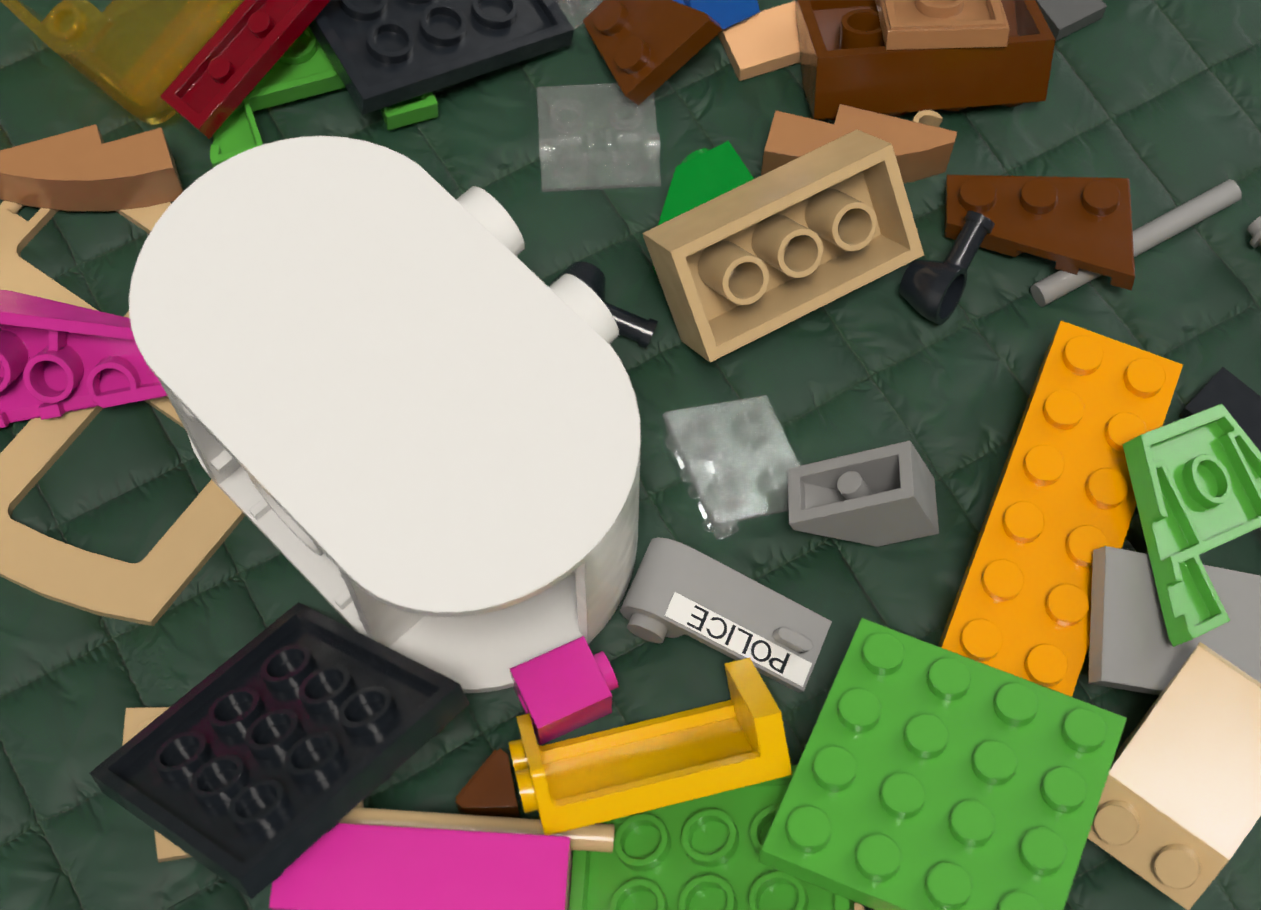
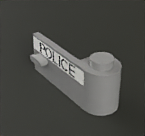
M659 537L651 540L620 609L621 614L629 621L627 629L646 641L663 643L665 637L677 638L686 634L736 661L751 658L759 673L798 693L804 692L832 623L827 618L683 543Z

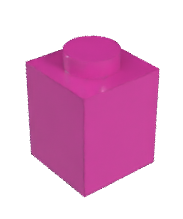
M584 636L510 669L514 682L513 689L525 714H530L539 745H543L612 713V694L610 691L619 688L615 673L603 651L592 654Z

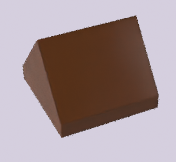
M499 748L498 751H493L455 797V803L460 814L520 818L509 757L502 749Z

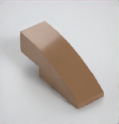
M839 104L834 124L775 111L764 150L761 176L850 132L860 130L891 143L903 183L914 182L946 172L957 131Z
M94 124L0 150V200L29 207L62 211H115L172 202L183 192L176 163L162 127L105 143L97 125Z

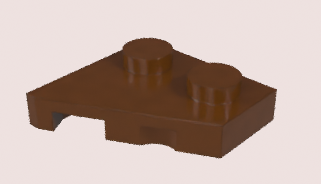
M604 0L582 20L625 97L638 106L723 30L720 24L708 14L673 0Z

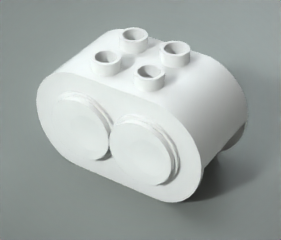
M307 136L279 140L239 153L199 177L166 209L156 222L141 249L133 271L129 292V316L137 347L148 367L163 386L188 433L193 451L202 468L212 481L355 631L460 683L464 693H483L514 687L510 673L511 668L583 636L587 644H589L606 626L625 595L633 573L638 542L640 416L629 376L620 358L610 345L619 336V330L607 306L579 278L571 274H564L548 287L516 256L525 248L522 234L508 212L488 192L479 187L472 186L459 198L455 199L419 164L387 147L346 137Z

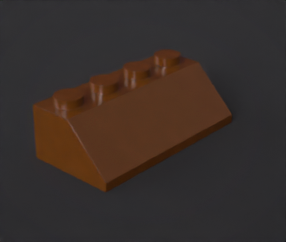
M796 0L795 4L803 88L813 119L827 118L835 120L839 104L890 116H901L908 112L942 109L945 111H960L966 107L990 105L1015 107L1027 102L1046 101L1055 38L1035 0H1001L1010 27L1007 47L886 50L875 0Z

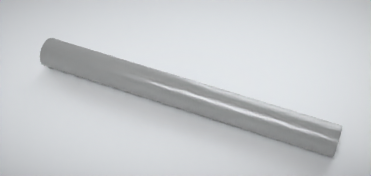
M1229 179L1133 231L1134 257L1240 201L1242 193L1238 184ZM1079 269L1078 274L1075 275L1059 270L1031 285V294L1036 303L1044 307L1101 276V274Z

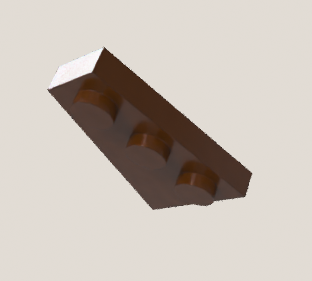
M947 175L945 186V237L956 240L965 223L963 219L967 211H975L995 223L992 232L986 234L980 245L981 248L1013 257L1025 252L1056 261L1055 269L1077 275L1079 269H1084L1112 277L1110 285L1132 291L1135 280L1129 178Z

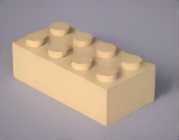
M860 130L850 132L642 233L681 341L709 362L924 256L892 144Z

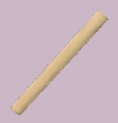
M359 807L353 808L339 822L342 824L544 835L540 819ZM597 823L549 835L570 837L571 850L613 853L614 824Z

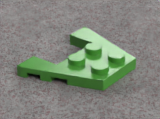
M243 1L220 7L219 28ZM309 26L213 134V144L210 145V160L213 168L239 153L263 145L253 115L254 111L345 88V85ZM432 92L380 109L388 130L438 117V103Z
M1223 404L1141 434L1122 444L1168 638L1173 647L1193 640L1230 621L1199 555L1261 527V452Z

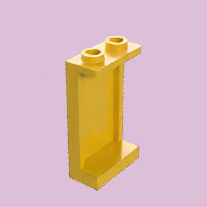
M745 658L724 664L731 700L543 746L537 744L530 714L516 716L521 739L509 741L508 744L524 813L538 810L544 835L549 836L792 775L781 711L751 658Z

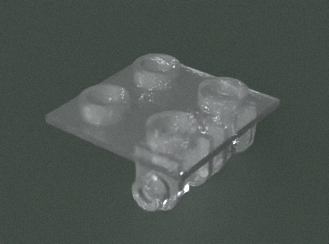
M618 83L537 87L542 192L661 186L659 163L660 135L659 132L657 133L654 92L638 106L625 97Z
M767 395L669 411L662 415L667 425L666 431L668 433L665 444L668 449L673 450L681 468L680 477L683 482H693L687 489L690 498L701 499L697 505L704 518L702 525L705 531H713L715 538L720 540L735 534L739 530L738 521L789 511L787 469L800 466Z

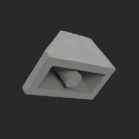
M911 441L787 469L789 525L793 530L876 547L939 534L935 478Z

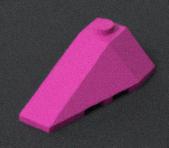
M0 289V428L6 427L9 423L41 417V420L60 417L65 412L96 406L106 408L167 396L159 379L148 367L137 347L131 329L130 318Z

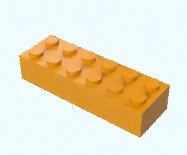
M1060 321L1045 352L938 647L1072 697L1090 644L1093 550L1104 546L1122 549L1136 507V499L1122 444L1141 434L1163 426L1183 364Z

